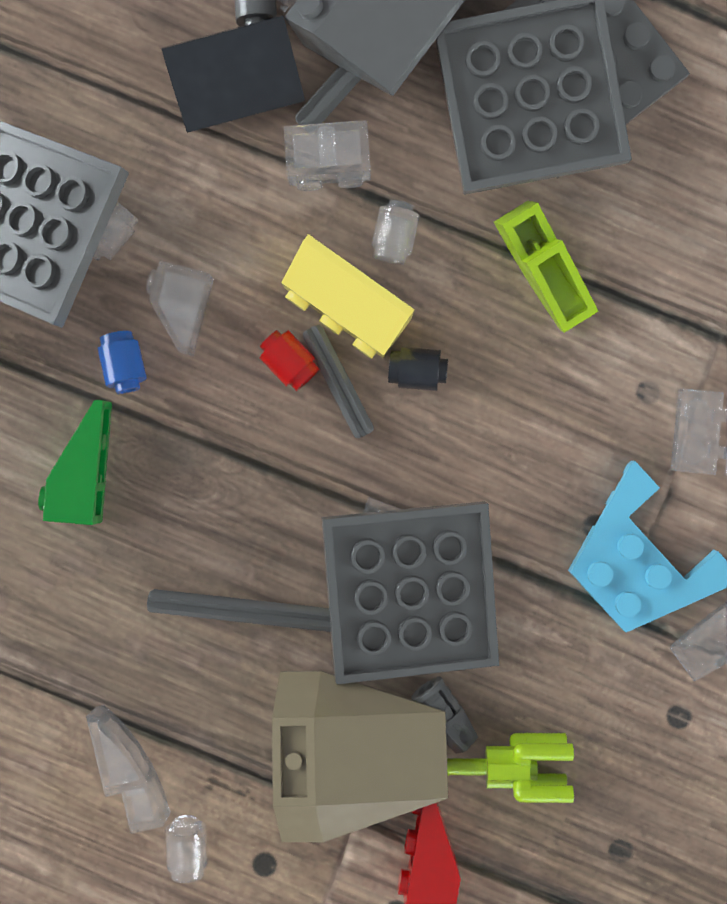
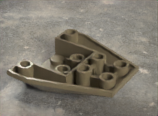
M281 671L272 715L273 809L281 841L325 842L448 799L446 711L358 682L337 685L335 676L324 671Z

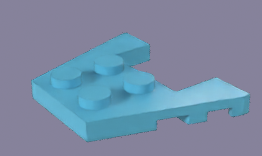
M630 461L626 465L621 480L605 503L606 507L595 526H592L568 569L571 575L624 632H629L727 588V560L718 551L712 550L683 577L631 521L629 516L660 489L636 461Z

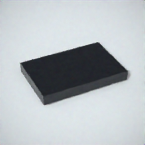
M283 15L161 48L187 133L305 101Z

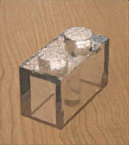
M367 120L283 126L286 170L290 186H297V189L300 191L319 190L322 188V184L338 183V186L341 188H355L362 186L363 181L371 180Z

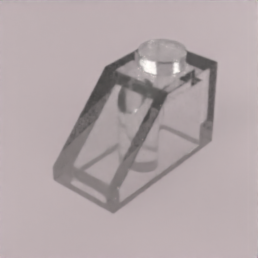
M159 260L157 270H151L147 281L146 292L151 294L149 302L178 352L194 357L214 279L209 273Z

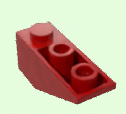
M437 802L411 811V814L417 815L415 830L408 829L405 839L404 854L410 855L408 870H400L397 894L404 896V904H457L461 877L454 850Z

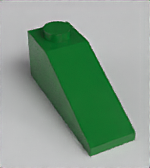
M103 400L93 401L46 478V484L41 487L38 498L39 510L43 511V521L95 525L102 522L112 402Z

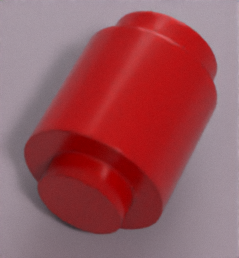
M278 330L274 331L260 345L264 352L259 359L286 387L291 385L296 392L320 370L314 363L316 358L289 330L283 334Z

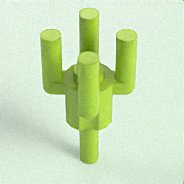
M514 733L509 738V746H486L485 758H447L448 775H486L487 788H513L514 798L518 802H574L573 785H567L566 773H538L537 761L574 760L573 744L567 743L566 733Z

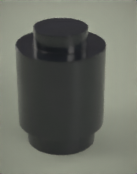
M402 347L401 351L391 350L388 383H396L398 388L437 391L438 383L446 384L448 359L441 358V350Z

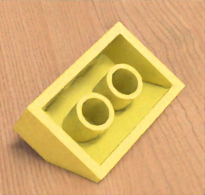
M309 234L303 240L281 282L284 288L289 291L285 296L286 299L303 311H306L309 306L322 315L319 319L321 324L337 335L342 330L356 339L352 345L371 359L375 354L382 358L385 357L412 319L415 310Z

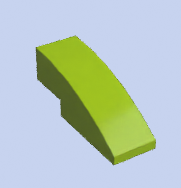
M527 200L494 221L497 230L520 270L561 332L565 333L599 312L563 241L556 238L538 202Z

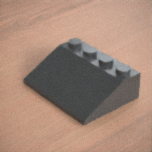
M297 0L284 18L304 47L389 95L394 96L465 0Z

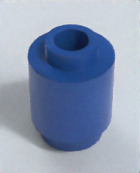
M116 331L101 336L99 338L101 346L98 347V354L106 387L115 388L116 394L139 390V383L145 381L147 377L139 342L133 338L132 331Z

